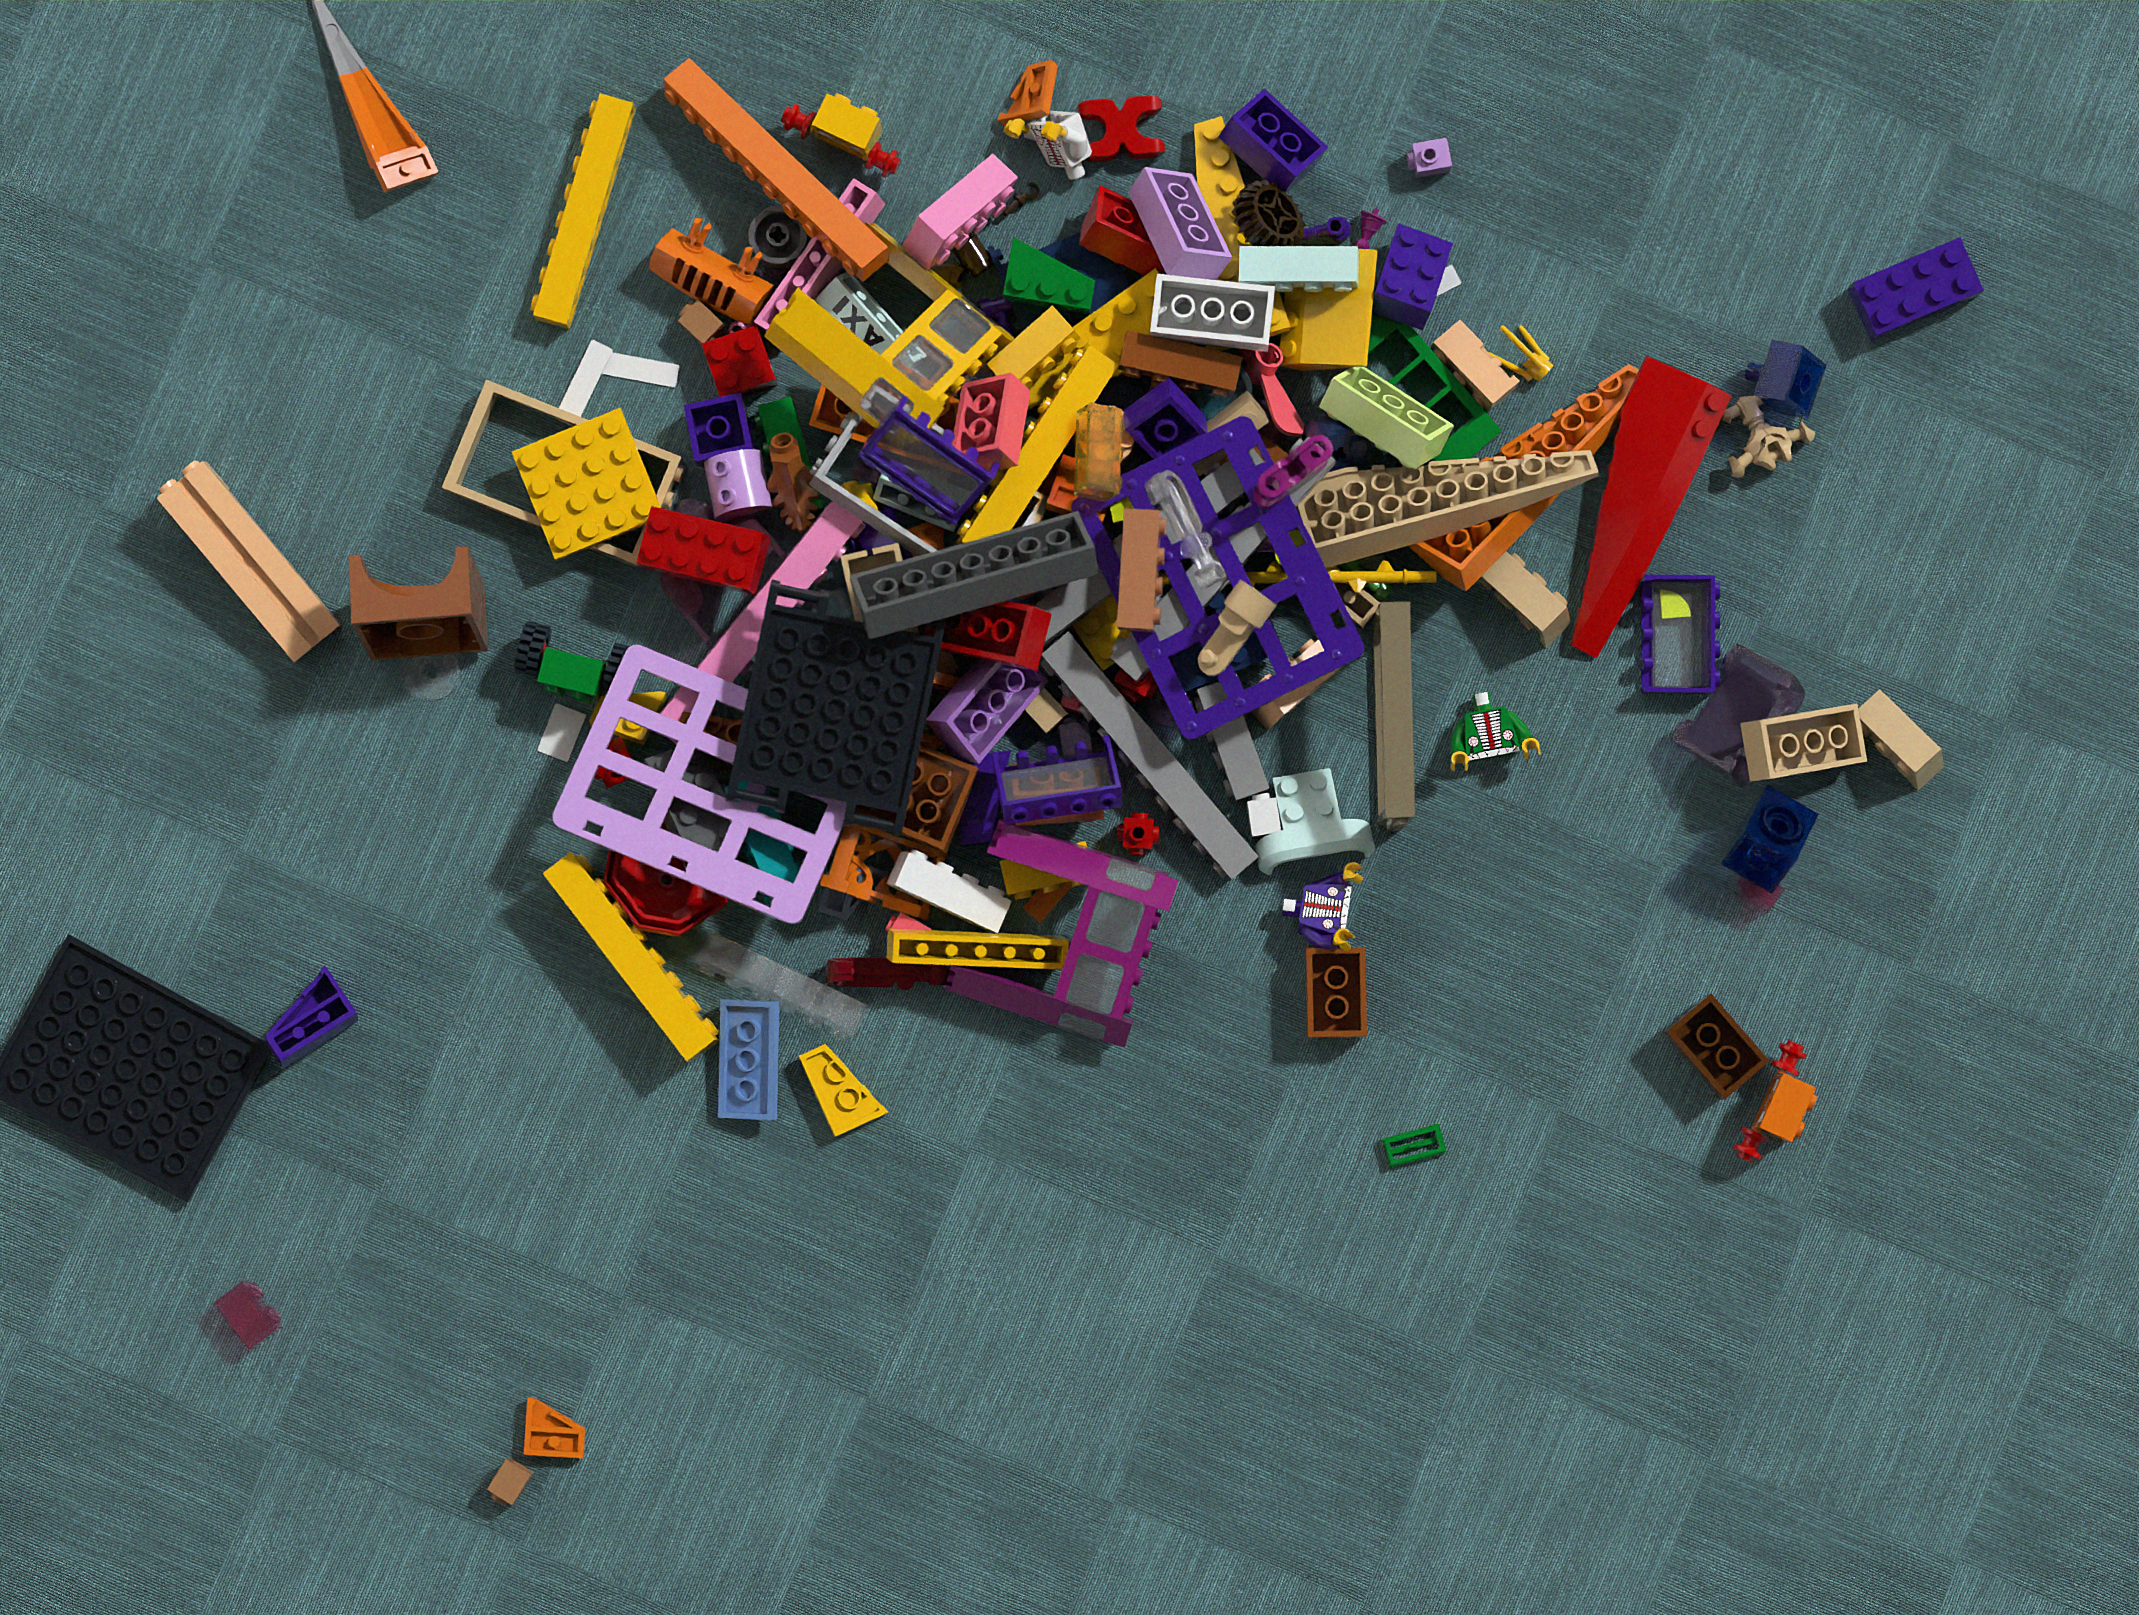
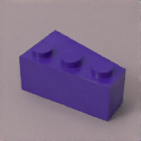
M1011 750L999 751L1000 768L1008 767ZM996 752L988 753L979 764L968 763L978 767V771L959 821L962 847L992 843L1000 806L992 753Z
M324 965L312 983L303 990L297 1001L291 1008H288L265 1036L266 1043L281 1067L285 1068L358 1022V1015Z

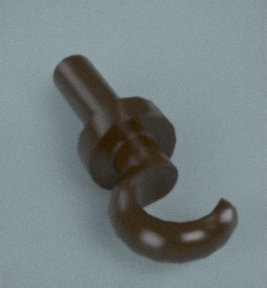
M1028 183V186L1034 187L1036 192L1028 194L1024 191L1021 195L1016 193L1013 196L1014 201L1002 213L1008 216L1018 206H1025L1026 199H1035L1040 191L1037 184Z

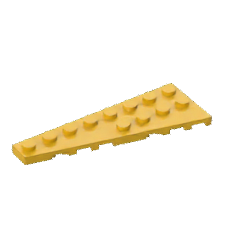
M1220 116L1194 124L1197 185L1232 256L1217 280L1239 283V246L1252 245L1249 242L1245 243L1243 234L1238 233L1240 230L1239 226L1233 223L1236 219L1231 213L1234 209L1233 202L1237 197L1236 195L1245 186L1234 152L1218 138L1225 127L1223 118ZM1275 291L1270 336L1290 331V324L1278 291ZM1205 345L1207 349L1220 352L1231 349L1228 347Z
M1156 268L1072 327L1081 339L1077 341V346L1070 353L1063 354L1055 361V365L1050 371L1045 374L1041 373L1033 380V384L1029 388L1030 396L1027 410L1039 407L1046 397L1051 399L1056 391V388L1053 387L1054 383L1062 372L1068 373L1072 366L1069 361L1078 348L1083 350L1084 347L1091 345L1119 365L1127 330L1150 335L1157 274H1159ZM1117 367L1111 378L1123 374L1124 371L1118 370Z

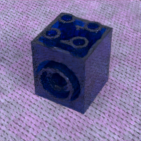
M1767 784L1743 817L1721 865L1772 894L1797 861L1819 814Z

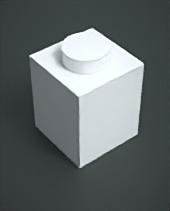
M1269 793L1252 795V801H1247L1246 803L1251 838L1263 837L1281 831L1277 798H1270Z

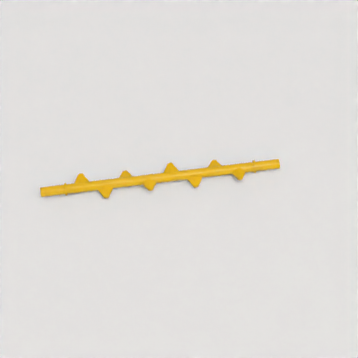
M1272 561L1266 572H1246L1253 587L1255 584H1276L1288 578L1277 561ZM1382 561L1376 571H1340L1337 565L1326 568L1333 583H1348L1355 594H1360L1366 583H1404V585H1407V583H1436L1437 579L1436 571H1407V569H1404V571H1394L1388 561ZM1158 572V577L1163 578V584H1170L1166 572Z

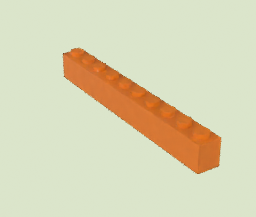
M690 58L663 79L666 99L673 106L678 105L690 123L693 125L697 123L703 129L705 136L710 142H717L723 148L724 154L730 161H737L750 180L758 181L770 199H776L780 202L784 212L791 219L796 218L811 238L816 237L822 243L827 254L831 257L836 256L842 262L848 274L851 276L856 275L863 282L889 260L888 246Z

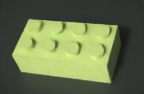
M1365 367L1349 368L1333 377L1319 405L1320 408L1327 412L1329 417L1348 425L1355 434L1366 437L1374 442L1378 449L1389 452L1398 458L1402 465L1413 469L1418 468L1441 453L1454 427L1452 423Z

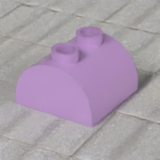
M744 449L730 451L713 456L704 462L714 517L717 522H724L772 507L770 493L766 488L767 478L760 450Z

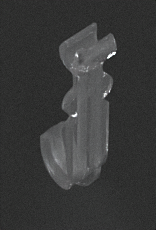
M1169 470L1153 475L1145 483L1148 497L1152 505L1161 503L1176 538L1184 541L1180 546V552L1183 557L1192 558L1197 568L1194 578L1200 588L1205 586L1208 588L1224 579L1226 572L1223 566L1218 561H1213L1208 550L1212 544V538L1209 533L1201 532L1203 524L1182 480L1177 474Z

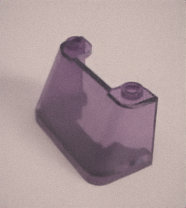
M1737 643L1723 658L1726 677L1721 682L1720 687L1717 688L1695 722L1689 719L1677 725L1672 740L1677 746L1742 788L1750 782L1740 723L1796 714L1804 701L1806 692L1794 674Z

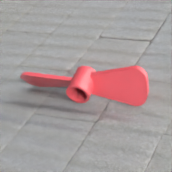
M1269 343L1268 352L1236 348L1246 361L1244 367L1246 379L1254 385L1262 386L1272 421L1276 428L1288 436H1301L1305 429L1304 423L1275 375L1283 361V355L1279 347Z

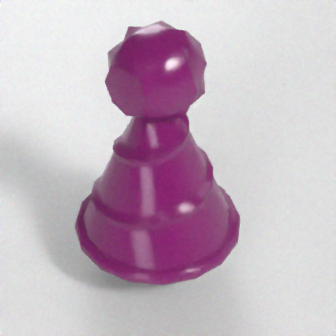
M1374 208L1372 213L1360 211L1361 238L1354 243V246H1358V249H1369L1368 240L1383 225L1387 224L1384 218L1378 216L1379 209Z

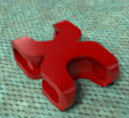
M1134 96L1125 101L1122 110H1118L1114 101L1110 99L1087 100L1077 105V113L1080 114L1082 119L1099 121L1106 129V134L1101 140L1089 143L1092 153L1084 161H1113L1118 157L1121 148H1124L1128 156L1133 159L1162 156L1166 152L1164 142L1159 138L1144 137L1137 129V123L1142 118L1156 115L1160 112L1162 100L1157 96Z

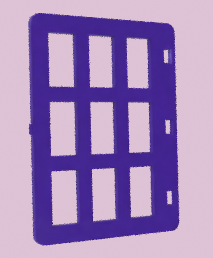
M1246 416L1237 417L1077 497L1071 506L1072 513L1079 512L1095 547L1097 563L1118 604L1121 561L1097 512L1129 497L1134 509L1155 510L1145 488L1175 473L1177 474L1204 529L1174 544H1171L1167 534L1166 536H1161L1160 548H1165L1164 566H1159L1158 572L1165 570L1192 625L1161 641L1156 632H1131L1180 732L1185 738L1191 740L1197 739L1360 658L1364 652L1363 641L1290 495L1270 509L1261 508L1255 503L1253 490L1257 485L1258 479L1274 463L1253 421ZM1257 446L1264 463L1255 466L1248 451ZM1225 450L1252 505L1219 520L1192 465ZM1266 486L1269 490H1275L1272 486ZM1261 522L1288 578L1260 591V593L1275 604L1297 595L1324 651L1292 666L1267 618L1260 629L1255 627L1254 631L1276 675L1244 690L1230 663L1224 672L1217 675L1228 698L1196 714L1169 657L1199 642L1204 648L1221 624L1218 617L1222 611L1210 617L1207 616L1180 561L1213 546L1233 588L1240 579L1252 586L1228 537ZM1298 528L1305 542V545L1297 548L1289 535V532ZM1339 610L1346 624V627L1338 630L1330 617V614Z

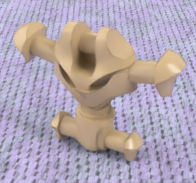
M1760 387V393L1754 396L1740 397L1734 406L1725 409L1721 418L1722 421L1730 424L1732 419L1740 416L1743 420V425L1751 430V437L1748 438L1749 442L1743 449L1746 453L1738 459L1733 456L1728 458L1732 468V477H1743L1745 467L1752 462L1755 465L1772 471L1776 469L1775 462L1782 460L1788 463L1792 460V442L1802 440L1803 443L1809 444L1815 437V432L1809 429L1803 421L1800 422L1798 429L1787 431L1786 427H1774L1764 423V413L1758 406L1764 403L1771 404L1772 396L1764 387Z

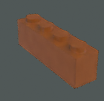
M1127 330L1118 370L1124 371L1123 375L1132 378H1141V375L1153 377L1152 381L1158 384L1170 378L1173 382L1180 383L1182 389L1198 391L1201 388L1210 390L1209 394L1212 396L1227 398V394L1233 395L1236 390L1242 356Z

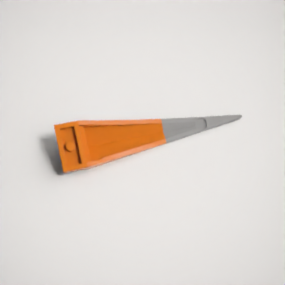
M311 0L370 169L374 170L384 193L435 177L438 174V169L427 146L401 115L368 70L323 0Z

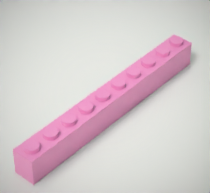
M831 501L696 668L731 683L739 673L744 676L754 664L751 658L757 651L771 580L781 581L780 584L806 590L813 582L818 585L829 572L825 569L832 559L837 562L840 556L847 550L844 546L845 542L850 536L856 539L866 525L862 523L863 520L836 502ZM778 596L776 604L793 608L794 605L800 607L805 601ZM681 686L659 714L679 722L683 712H692L699 694ZM714 706L711 716L717 710V707ZM670 739L672 742H674V743L677 745V743H678L677 741Z

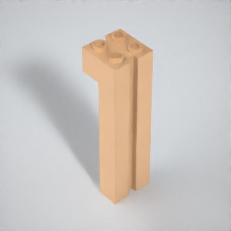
M194 460L182 470L184 477L178 482L175 479H171L159 489L162 494L157 499L291 660L296 662L341 624L229 491L230 488L206 461L199 463Z

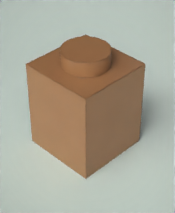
M699 300L694 304L689 302L679 313L681 316L678 319L680 326L701 346L702 343L716 339L725 329L723 322Z
M509 1457L505 1459L487 1490L493 1493L491 1498L503 1506H506L507 1503L513 1505L519 1499L534 1472Z

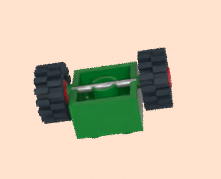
M527 621L517 646L518 650L514 662L515 672L537 677V682L543 686V690L547 691L546 693L564 697V693L572 694V698H575L576 701L592 704L593 700L599 701L602 693L607 694L623 656L630 646L615 643L611 650V656H609V660L605 664L600 660L550 648L551 626Z

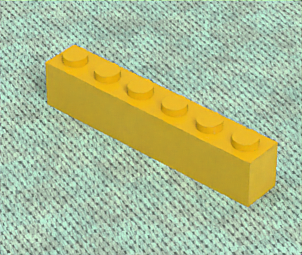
M888 929L886 958L892 963L1063 969L1068 953L1069 940L1058 935Z

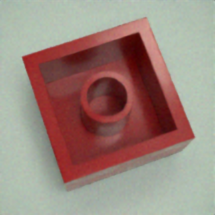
M757 325L702 343L720 397L741 393L745 397L778 385Z

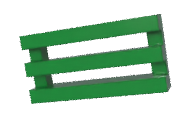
M1439 1123L1382 1139L1389 1167L1447 1152ZM1432 1131H1435L1436 1134L1432 1138L1395 1148L1390 1147V1143ZM1438 1142L1439 1148L1394 1160L1393 1154Z

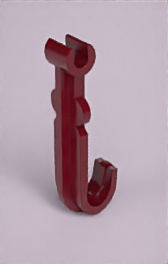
M849 957L827 959V968H825L827 984L838 987H892L897 983L901 990H909L913 987L914 982H928V985L947 984V965L892 963L887 958Z

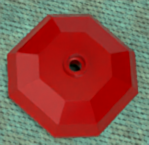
M663 821L660 829L668 831ZM610 849L608 851L603 884L638 930L680 937L727 906L728 898ZM672 857L668 865L686 872L682 861ZM667 878L671 881V884L664 885L661 880Z

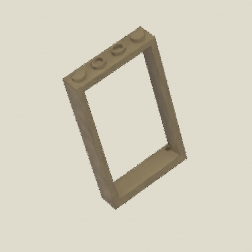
M1380 602L1373 616L1378 826H1385V831H1399L1404 829L1415 818L1410 602Z

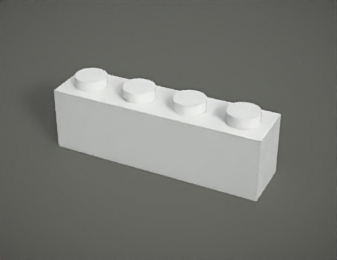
M912 849L910 853L900 852L887 885L985 931L998 933L1012 902L1003 897L1004 891L990 885L985 889L978 885V879L964 873L960 877L952 873L954 868L938 861L934 865L926 861L928 858L926 854Z

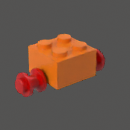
M1787 1040L1786 1044L1779 1043L1778 1048L1782 1051L1779 1060H1772L1770 1063L1771 1066L1779 1069L1777 1070L1778 1074H1775L1751 1129L1742 1126L1741 1132L1745 1135L1741 1144H1734L1733 1149L1738 1151L1736 1157L1749 1163H1753L1754 1159H1761L1762 1156L1758 1149L1761 1143L1769 1142L1770 1138L1760 1133H1764L1781 1142H1792L1794 1138L1799 1139L1805 1127V1123L1802 1122L1806 1111L1811 1112L1817 1100V1096L1814 1095L1816 1087L1787 1075L1790 1074L1798 1077L1799 1072L1795 1066L1799 1059H1806L1807 1054L1802 1052L1804 1047L1793 1041Z

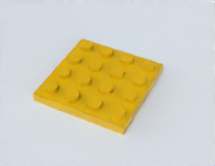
M621 408L512 451L556 561L646 525L651 506L661 508Z

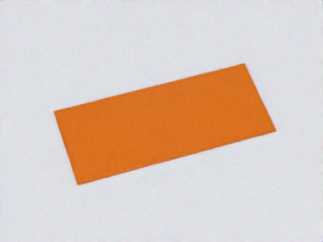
M1071 882L1061 884V890L1043 894V889L1037 890L1022 908L1041 923L1072 887Z

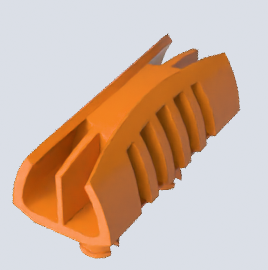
M702 218L694 219L688 236L673 228L665 234L655 246L648 268L678 290L695 300H699L707 307L736 321L750 325L752 318L760 314L775 287L754 274L759 260L762 258V253L759 251L750 260L754 247H745L739 265L703 246L712 226L708 223L700 232Z

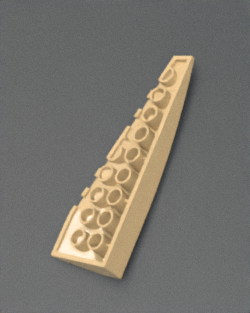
M1591 450L1551 453L1550 457H1538L1536 454L1524 455L1523 459L1509 460L1506 459V456L1494 457V461L1479 462V458L1430 461L1428 465L1419 466L1416 469L1404 465L1397 468L1373 465L1372 469L1358 470V467H1346L1328 472L1297 506V510L1325 567L1328 568L1430 540L1491 520L1598 477L1599 471Z

